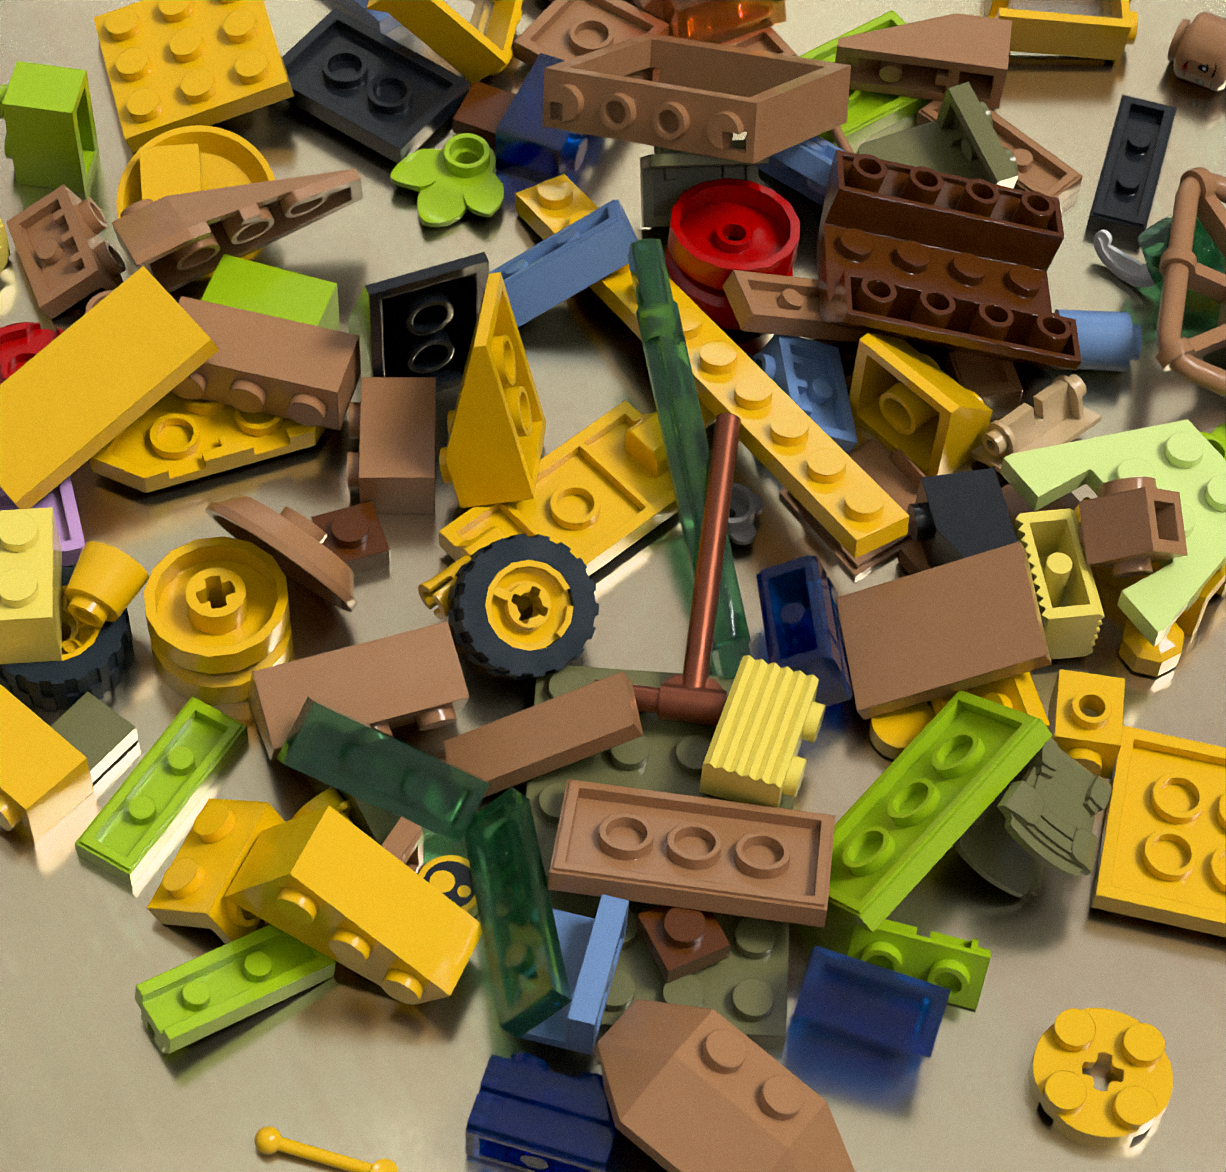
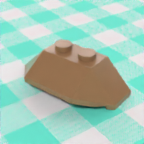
M636 999L593 1048L597 1065L601 1066L604 1090L616 1129L668 1172H855L827 1101L714 1009Z

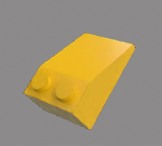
M501 272L488 274L460 383L456 407L454 410H449L447 415L448 445L447 447H442L439 453V464L443 481L446 485L453 484L461 508L534 499L546 419Z

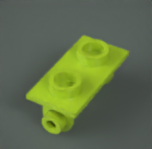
M887 919L873 933L856 924L854 925L843 976L973 1010L977 1009L991 959L990 949L978 947L979 939L972 938L969 941L931 931L928 938L916 935L918 927Z

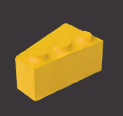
M329 805L262 830L224 895L225 899L381 986L392 998L410 1005H417L451 995L486 928Z

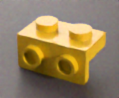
M208 798L202 811L197 815L193 827L172 864L164 873L163 879L147 909L161 924L212 929L225 944L254 932L261 918L225 899L224 895L261 831L285 821L269 802Z

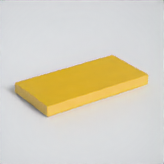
M144 266L0 384V487L19 509H31L219 351L212 339Z

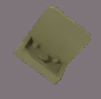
M969 82L947 89L935 121L864 142L857 151V154H869L879 159L914 167H928L937 172L969 179H983L992 184L1010 188L1014 187L1019 176L1015 156L1009 148L1003 147L993 128V119L988 106L983 101L978 100Z
M732 140V148L746 150V140ZM654 146V154L640 157L642 227H669L674 204L683 192L701 182L729 178L749 180L759 184L758 165L769 164V157L752 164Z

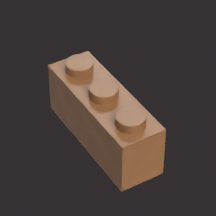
M184 296L180 297L178 304L212 339L219 351L170 392L185 399H203L234 406L238 410L247 413L261 412L292 419L305 426L341 429L349 408V402L352 400L361 376L359 335Z

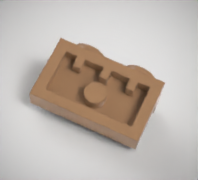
M64 184L6 222L39 308L52 319L102 287L105 291L115 290L124 282L121 273L126 270V266L118 251L104 236L103 231L108 228V223L102 211L93 200L87 198L82 201Z

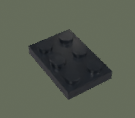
M336 8L282 57L294 94L293 97L285 100L396 163H399L406 156L416 151L459 109L470 90L469 81Z

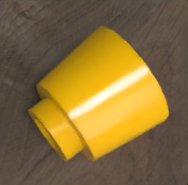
M86 542L65 591L67 598L71 601L67 608L74 617L94 627H102L105 621L115 622L149 580L148 573L140 563L121 550L101 542Z

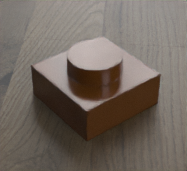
M372 501L311 517V521L328 535L323 545L351 568L353 574L391 564L390 548Z
M659 905L637 914L636 928L666 983L729 958L731 945L713 912Z

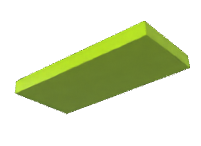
M962 690L958 691L835 824L827 910L873 933L1053 736L1042 719Z

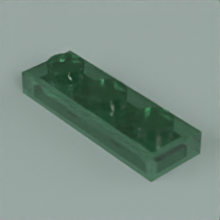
M307 697L277 756V759L286 766L396 816H402L460 844L490 785L482 777L310 697Z

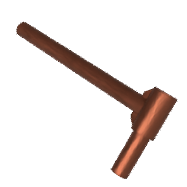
M721 413L716 416L683 673L682 675L675 674L664 683H661V687L633 684L638 711L657 714V719L717 726L726 702L727 691L715 679L708 677L741 425L740 417L731 413Z

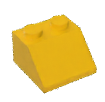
M867 333L859 339L849 395L854 422L871 436L876 437L892 453L900 448L926 477L953 473L972 457L971 451L983 444L982 437L987 433L986 429L990 424L992 410L985 405L978 394L962 387L943 372L930 356L921 354L903 339Z

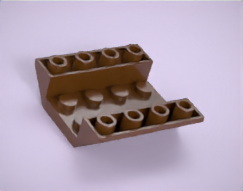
M836 150L832 160L817 236L821 322L1048 370H1077L1081 364L1076 319L1052 313L1047 270L1064 239L1059 198L1046 196L1037 191H1023L996 185L983 179H969L937 172L928 167H914L887 161L869 154H855Z

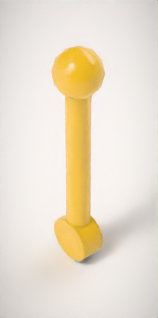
M265 1126L259 1129L254 1138L257 1150L267 1155L280 1151L347 1172H399L397 1165L389 1159H380L373 1164L284 1138L278 1129L273 1126Z

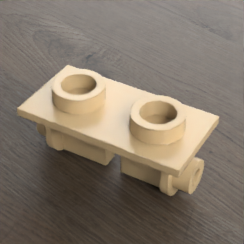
M1075 374L1070 376L1059 375L1052 381L1051 385L1033 396L1034 408L1023 403L1000 420L991 422L987 426V433L982 437L983 444L971 451V455L987 466L995 468L1000 473L1004 457L1013 453L1072 442L1102 421L1101 415L1083 406L1082 396L1086 394L1087 389L1079 376Z

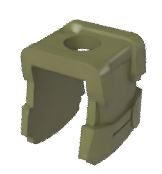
M1050 738L954 843V849L984 879L1016 897L1026 895L1029 890L1041 889L1044 866L1069 879L1079 876L1080 873L1087 876L1092 873L1098 838L1092 834L1094 817L1097 812L1104 810L1108 804L1111 785L1099 775L1095 776L1060 749L1055 740Z

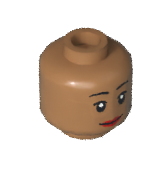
M1203 11L1195 15L1192 20L1184 18L1174 34L1167 55V60L1174 62V74L1179 80L1213 93H1220L1226 89V18Z

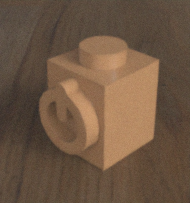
M1130 477L1105 482L1097 489L1098 498L1079 502L1081 515L1079 540L1085 550L1086 564L1088 566L1112 568L1115 578H1129L1152 573V563L1188 555L1180 492L1158 489L1156 479L1153 477Z

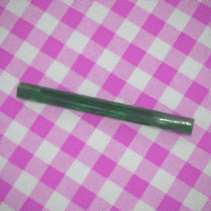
M647 238L630 243L627 258L638 305L636 316L694 583L711 455L677 302L673 300L661 240ZM728 533L726 535L712 646L716 675L722 676L723 680L734 679L742 657L746 655L751 656L748 645L751 642Z

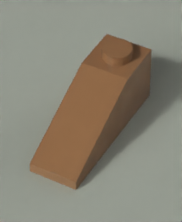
M954 13L838 38L835 63L851 65L849 89L943 101L948 88L969 82L979 101H983L988 108L999 109L1008 70L1012 20Z

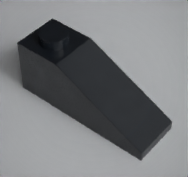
M995 468L921 477L915 504L908 505V528L914 542L921 541L927 563L931 568L1018 542Z

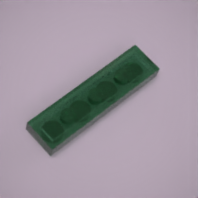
M511 787L463 822L462 826L499 1027L519 1039L572 1002L530 799Z

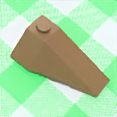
M348 169L169 195L154 202L151 199H144L125 208L120 214L121 218L111 223L118 242L134 272L144 266L163 288L170 293L215 271L223 254L242 258L363 199L361 178L356 169Z

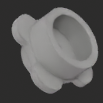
M734 482L729 514L735 515V517L728 519L726 539H732L737 545H747L756 538L757 531L753 524L755 517L762 513L764 504L760 496L752 493L746 486ZM705 490L704 493H703V501H704V503H705V497H706V490ZM703 514L697 517L695 524L696 530L700 535Z

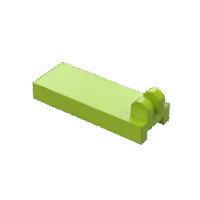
M269 924L137 984L135 1001L141 1009V1020L148 1031L155 1032L154 1041L162 1053L170 1054L334 977L336 961Z

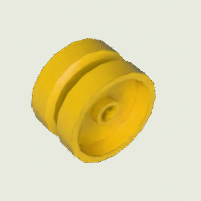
M226 536L196 539L170 551L153 568L144 590L145 614L154 665L167 686L188 700L193 696L206 704L214 706L242 703L248 700L252 671L289 662L293 652L287 582L285 574L272 555L252 542Z

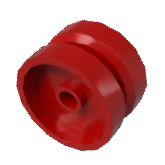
M729 178L701 182L683 192L672 207L664 273L720 328L741 329L722 286L733 270L793 277V264L796 261L800 240V220L787 200L773 189L758 183Z

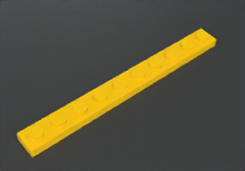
M565 174L515 193L516 212L543 240L598 209ZM643 251L639 258L589 286L715 416L721 413H731L740 417L739 441L854 559L907 535L909 515Z

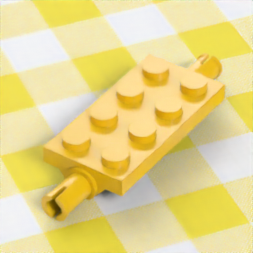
M693 393L667 412L660 409L654 413L643 415L628 401H623L540 460L534 499L475 506L439 531V546L455 562L418 586L422 602L429 610L438 605L439 607L434 610V615L439 619L446 618L448 611H451V599H448L450 587L455 586L458 578L455 575L461 565L468 563L471 560L470 556L478 549L497 540L517 534L526 533V537L539 534L550 537L549 540L554 543L562 542L571 548L570 552L577 559L581 558L588 567L585 569L588 576L592 575L704 493L707 489L708 473L692 460L688 446L689 440L715 423L716 416ZM521 595L511 600V603L517 605L518 611L521 614L519 620L522 621L531 616L533 605L529 598Z

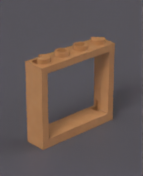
M646 33L545 67L542 126L754 164L847 123L851 65ZM653 68L660 69L659 82L653 81ZM747 132L746 150L732 148L733 133Z

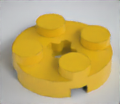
M1070 1008L1064 1010L1056 1017L1054 1024L1042 1034L1037 1043L1029 1067L1031 1095L1037 1107L1040 1102L1044 1111L1054 1119L1052 1126L1067 1139L1084 1146L1101 1149L1118 1148L1129 1144L1133 1137L1145 1133L1148 1129L1150 1131L1159 1122L1171 1097L1173 1072L1171 1062L1164 1051L1165 1040L1161 1032L1154 1026L1140 1023L1135 1018L1119 1011L1105 1008H1086L1082 1010ZM1095 1064L1103 1065L1116 1075L1118 1081L1110 1082L1106 1091H1100L1094 1088L1093 1077L1083 1074L1082 1069L1093 1068Z

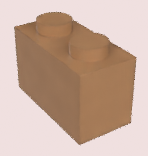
M361 377V402H349V439H360L359 452L347 453L348 489H359L360 504L372 501L376 514H435L436 378Z

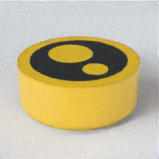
M444 855L430 860L422 867L418 875L472 917L478 914L484 900V881L480 870L473 862L461 856Z

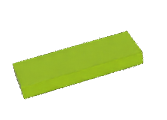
M192 696L75 842L77 855L133 886L248 739L247 726Z

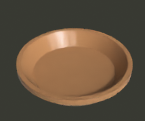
M239 495L220 502L211 501L206 508V513L232 537L252 542L272 555L287 577L332 605L347 612L353 611L357 605V601L354 598L353 571L344 561L323 545L328 535L312 521L287 506L279 514L246 495Z

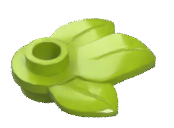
M463 133L453 136L446 142L442 150L418 149L400 161L390 175L392 183L419 192L417 198L418 217L421 223L428 227L449 226L460 220L467 210L482 217H491L500 208L504 199V185L494 174L496 169L495 154L486 140L475 134Z

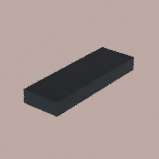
M1122 94L1086 229L1097 232L1107 230L1113 236L1138 242L1143 241L1177 107Z

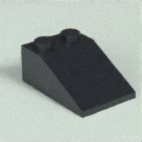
M485 252L364 286L348 319L349 333L359 335L360 380L361 377L436 378V393L460 386L489 274V260Z

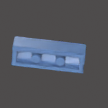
M613 199L490 271L489 274L501 272L517 327H520L639 258L642 251L623 206L618 199L616 201Z

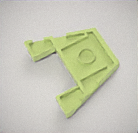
M1188 419L1013 453L1003 458L1000 473L1034 512L1085 484L1098 496L1097 489L1101 484L1122 478L1153 477L1156 479L1158 489L1180 492L1188 555L1157 562L1162 569L1122 590L1117 604L1153 647L1164 640L1169 634L1173 623L1184 610L1187 612L1198 599L1201 590L1217 570L1221 571L1226 565V460Z

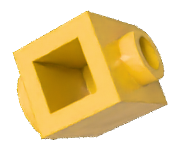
M1059 669L1048 709V721L1050 723L1048 729L1053 735L1051 738L1056 741L1060 749L1092 774L1110 779L1122 742L1125 678Z

